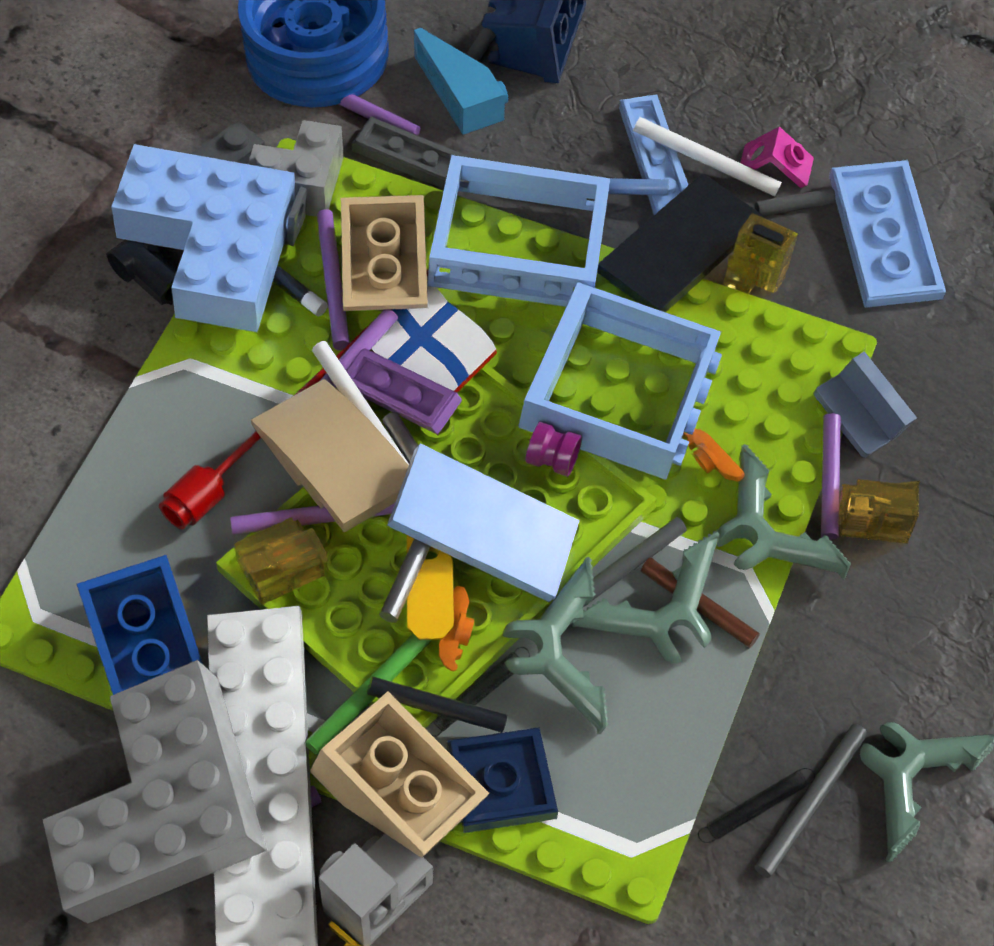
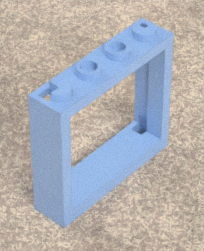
M451 155L429 257L427 286L567 307L573 294V287H576L578 282L595 288L610 178ZM458 191L593 211L585 268L446 248ZM439 268H448L450 273L440 272Z
M578 282L526 395L519 428L534 432L537 424L541 421L553 425L557 432L564 434L571 431L582 435L581 450L666 480L672 464L681 466L689 441L682 439L684 432L693 434L701 410L694 408L695 403H705L712 380L705 378L708 372L715 375L722 354L715 352L721 332ZM583 324L696 363L666 442L549 402Z

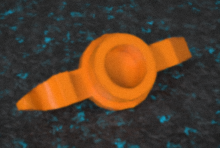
M694 429L692 435L684 432L682 438L689 441L688 447L691 451L695 447L697 448L692 455L706 473L715 469L728 480L740 482L744 478L743 470L708 433L700 429Z
M456 586L453 589L454 628L439 642V657L443 665L450 671H456L458 668L455 660H460L463 652L462 649H458V644L468 645L475 620L466 617L470 601L465 587Z

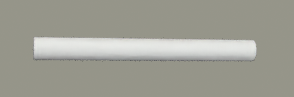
M642 117L638 118L633 129L636 133L774 197L782 183Z
M321 341L313 347L312 352L338 391L371 421L409 465L327 342Z

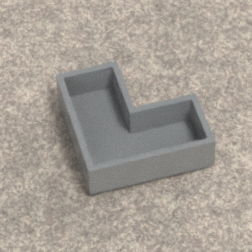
M198 660L110 696L132 783L43 819L63 911L86 923H91L267 851L219 680Z

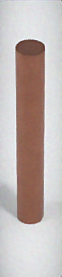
M648 558L643 564L641 572L673 594L677 580L672 572L653 558ZM702 593L697 611L751 648L757 641L760 633Z

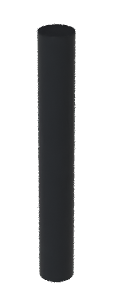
M374 676L371 677L368 685L367 695L381 698L388 691L402 705L501 733L506 725L507 715Z

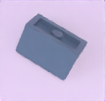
M865 351L854 357L837 376L820 385L813 392L828 414L834 413L841 416V431L864 458L899 437L917 419Z

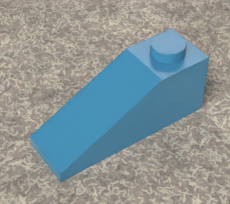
M422 28L415 29L414 57L462 135L504 121L505 103L508 102V93L503 82L497 81L490 69L426 30Z

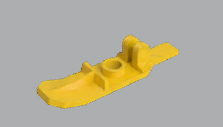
M407 535V553H408L409 548H410V546H411V544H412V542H413V540H414V538H412V537H410V536H408V535ZM430 547L429 551L435 552L437 557L434 559L425 558L407 597V628L419 640H441L454 628L453 557Z

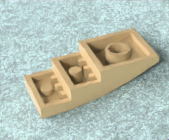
M325 379L251 419V425L297 486L302 484L320 509L325 507L344 533L396 502L409 465L371 421Z

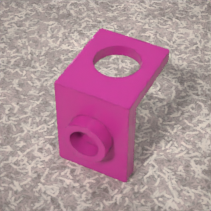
M778 127L745 144L740 163L755 170L771 162L796 185L803 188L808 185L814 158L800 143L796 142L782 128ZM765 145L762 153L751 161L754 152L759 147Z

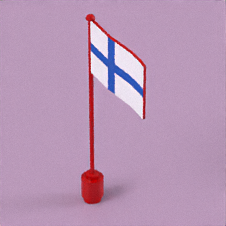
M426 269L427 285H428V269ZM427 286L428 308L391 309L398 316V320L372 347L371 351L458 393L497 354V350L492 340L479 325L449 303L437 287ZM369 325L357 337H355L340 353L336 355L338 360L350 348V346L360 337V335L369 327ZM324 368L296 394L318 383L326 374ZM257 431L215 470L209 466L203 468L199 465H194L164 492V499L159 503V509L172 525L181 530L185 529L188 525L194 526L224 498L225 493L222 488L224 481L221 475L261 439Z

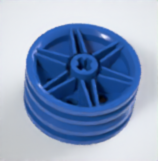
M239 0L238 14L249 74L263 92L276 100L301 107H325L340 104L346 96H359L370 89L382 76L387 66L389 43L385 0Z

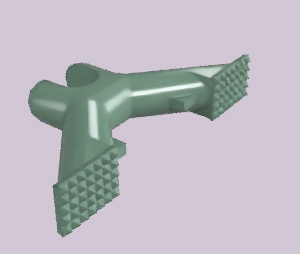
M744 444L741 448L739 460L740 468L745 475L739 482L737 516L720 526L716 531L719 533L717 546H723L736 538L748 539L753 546L743 552L734 562V566L741 570L751 569L768 557L836 572L845 579L851 562L847 561V558L843 556L840 549L836 548V545L832 544L828 536L824 535L815 541L811 540L805 532L800 536L776 532L763 518L764 501L771 498L772 495L765 487L769 469L766 468V465L762 464V461L759 460V457L755 456V453L748 448V445Z
M713 531V534H708V538L703 537V540H699L698 543H694L693 546L684 549L682 566L672 572L677 583L671 602L654 612L632 608L627 600L617 606L610 605L607 599L602 598V602L597 601V605L592 604V608L587 607V611L583 610L584 618L582 620L572 621L573 629L575 627H584L651 638L662 657L667 662L676 664L682 662L668 635L669 630L677 625L688 627L698 642L705 648L710 643L711 633L698 613L697 608L719 539V533Z
M587 557L539 620H516L505 626L503 630L504 637L528 638L536 644L538 649L536 656L512 658L505 661L508 670L513 674H543L596 727L597 734H601L609 725L606 722L608 720L606 716L608 712L605 710L607 706L604 704L606 702L604 699L606 696L604 693L605 688L603 686H593L590 683L589 671H578L562 655L561 635L573 620H582L584 618L583 606L588 605L596 595L593 592L595 588L592 581L594 577L592 576L593 571L591 568L593 566L590 564L592 560L590 557Z
M886 722L880 726L881 734L898 749L901 756L895 758L888 757L870 744L862 745L860 749L862 762L884 780L888 855L885 860L887 862H893V859L901 853L909 841L916 837L920 827V821L914 818L921 810V806L913 801L912 779L922 768L947 766L953 772L961 765H965L970 771L976 770V767L983 762L984 758H987L986 756L994 750V734L918 740L899 724Z

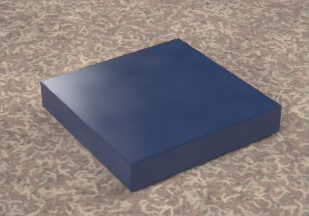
M540 727L447 741V751L489 792L488 796L461 821L463 833L557 819L558 807Z

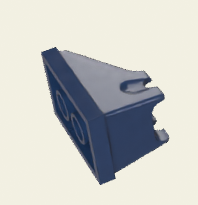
M490 0L488 7L495 8V12L486 13L481 24L483 28L490 29L496 34L495 42L498 44L499 49L497 51H490L488 61L491 64L544 77V82L559 84L586 7V0Z

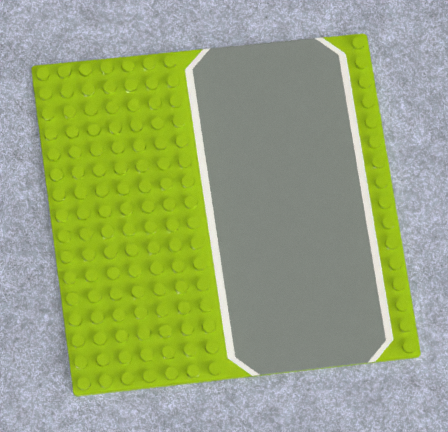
M289 138L282 139L277 148L294 150L296 141ZM343 157L329 210L333 213L341 280V198L423 195L426 269L429 270V257L444 191ZM457 195L446 248L585 268L589 240ZM306 215L294 246L283 245L278 266L328 304L317 217ZM601 244L598 263L615 248ZM439 268L440 272L450 273L448 268ZM597 273L596 289L636 302ZM702 279L666 312L721 332L715 352L721 353L722 357L715 375L708 372L705 378L712 380L705 403H695L694 408L701 410L695 429L708 433L739 467L741 448L744 444L748 445V448L769 469L765 487L772 495L771 498L764 501L763 518L776 532L800 536L807 529L822 489L823 417L828 413L816 399L813 392L817 387L837 376L854 357L865 351L871 359L877 340L872 335ZM272 282L258 332L175 318L174 313L0 597V666L113 711L110 696L113 694L78 592L77 583L167 555L203 665L209 670L207 615L261 610L217 570L216 562L249 534L233 535L230 517L276 511L304 486L302 484L297 486L261 438L221 475L224 481V486L222 487L225 493L224 498L194 526L188 525L183 530L178 529L164 517L159 509V503L164 499V492L192 466L199 465L203 468L209 466L215 470L256 431L251 425V419L294 396L323 368L312 352L313 347L317 343L326 341L335 355L342 351L336 350L333 347L328 307L321 316H316ZM438 288L449 303L479 325L492 340L497 354L487 364L527 395L566 307ZM383 310L346 311L349 341L351 342ZM583 324L549 402L666 442L696 363ZM365 399L379 420L390 412ZM840 430V440H841V437H842V434H843V432H842L841 430ZM687 447L681 466L672 464L666 480L609 460L655 496L657 503L656 508L591 569L593 571L592 576L598 575L675 517L680 518L684 522L687 531L651 558L671 572L680 568L683 563L684 549H688L689 546H693L694 543L703 540V537L708 538V534H713V531H717L720 526L737 516L739 482L725 479L715 469L706 473L692 455L697 450L696 447L692 451ZM736 538L719 547L716 545L702 593L760 633L757 641L751 648L702 614L700 616L711 633L710 643L705 648L698 642L688 627L677 625L669 630V638L682 662L677 664L667 662L651 638L584 627H575L573 629L571 622L561 635L562 655L578 671H589L590 683L593 686H603L605 688L604 693L606 696L604 699L606 702L604 704L607 706L605 710L608 712L606 714L608 720L606 722L609 725L601 734H597L596 727L543 674H512L511 677L475 705L506 714L507 721L503 732L540 727L558 807L557 819L463 833L462 824L459 822L440 842L645 924L655 923L661 912L793 562L768 557L751 569L741 570L734 566V562L743 552L751 548L753 544L748 539ZM641 564L588 605L584 606L583 610L587 611V607L592 608V604L597 605V601L602 602V598H605L610 605L617 606L627 600L632 608L655 612L670 603L673 594L641 572L643 564ZM519 638L477 680L482 679V676L493 669L494 666L499 665L498 663L512 652H515L519 657H529V653L530 657L536 656L538 654L536 644L528 638ZM304 648L309 738L354 692ZM367 706L357 717H359L364 711H366L369 708V706ZM459 720L442 732L434 722L427 727V731L431 735H438L434 738L446 750L448 740L501 733ZM310 750L309 769H311L318 756ZM310 772V787L314 786L318 793L337 800Z

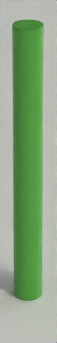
M412 634L305 741L308 749L315 755H318L327 743L344 730L376 698L367 695L368 685L372 676L392 681L432 640H419Z

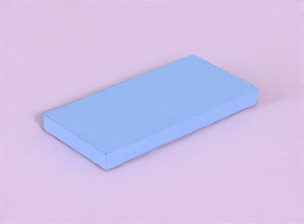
M908 160L831 168L829 178L835 191V200L864 308L943 299L946 293Z
M420 443L413 452L387 526L550 602L557 595L579 520Z

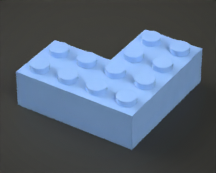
M134 144L111 207L116 238L184 250L171 287L175 318L258 332L287 235L289 213L295 201L294 172Z

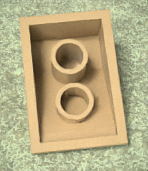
M423 195L341 198L343 311L428 308Z
M388 691L320 750L310 769V772L344 807L421 858L489 794Z

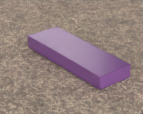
M366 348L361 350L346 371L365 399L391 412H397L399 416L437 435L462 401L457 392Z

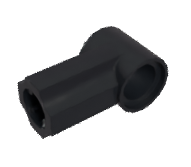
M124 240L106 253L110 266L125 282L134 280L161 305L173 304L171 287L177 268L162 256L158 245Z

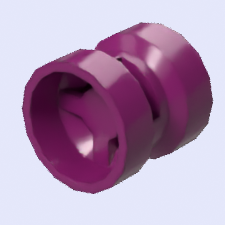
M540 421L532 434L525 461L537 467L542 465L552 466L555 473L568 477L576 463L582 443V435L571 431L563 434L555 431L553 425Z

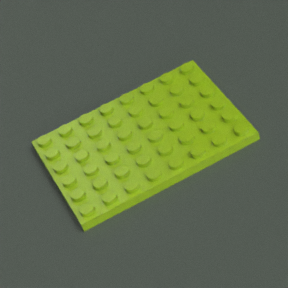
M488 364L457 393L462 401L438 435L400 416L417 445L421 443L579 520L557 595L585 558L590 557L592 560L590 564L594 567L656 508L657 498L608 459L581 449L573 470L568 477L555 473L552 466L542 465L537 467L526 463V453L533 432L519 428L526 394ZM382 418V419L380 420V422L382 423V425L384 426V428L386 429V431H387L388 434L390 435L389 431L387 430L386 426H385L384 423H383V418ZM302 487L276 511L318 505L307 490ZM391 514L372 516L345 533L336 521L250 532L216 562L218 572L261 610L300 606L302 611L304 648L353 692L413 634L407 628V600L396 622H388L379 615L407 555V535L387 526ZM302 531L303 536L306 537L311 549L316 554L314 560H316L317 566L300 575H297L295 570L291 569L280 575V578L255 589L240 563V558L264 547L267 549ZM428 551L426 559L437 557L435 552ZM453 557V589L456 586L465 587L470 601L466 617L475 619L468 645L458 644V649L463 650L460 660H455L458 668L456 671H450L443 665L439 657L440 640H432L391 682L456 700L455 698L459 697L519 639L504 637L503 630L505 626L516 620H539L553 600L547 602ZM376 697L368 706L370 707V706H371L372 704H374L379 698ZM402 705L424 728H427L438 717L437 714Z

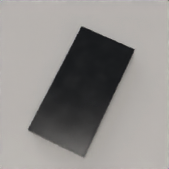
M702 173L598 263L597 273L637 303L667 312L751 236L754 225H763L764 216Z

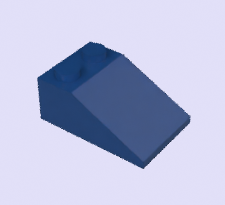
M167 555L77 583L78 592L113 695L196 660L203 664Z

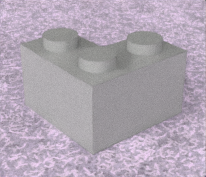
M302 120L294 150L254 144L248 164L294 172L295 199L300 187L307 188L306 215L317 217V213L320 210H329L343 161L342 126Z
M384 834L381 838L373 836L362 848L354 843L344 854L341 851L334 853L320 870L321 876L319 877L323 912L358 944L370 946L433 884V866L424 857L421 858Z

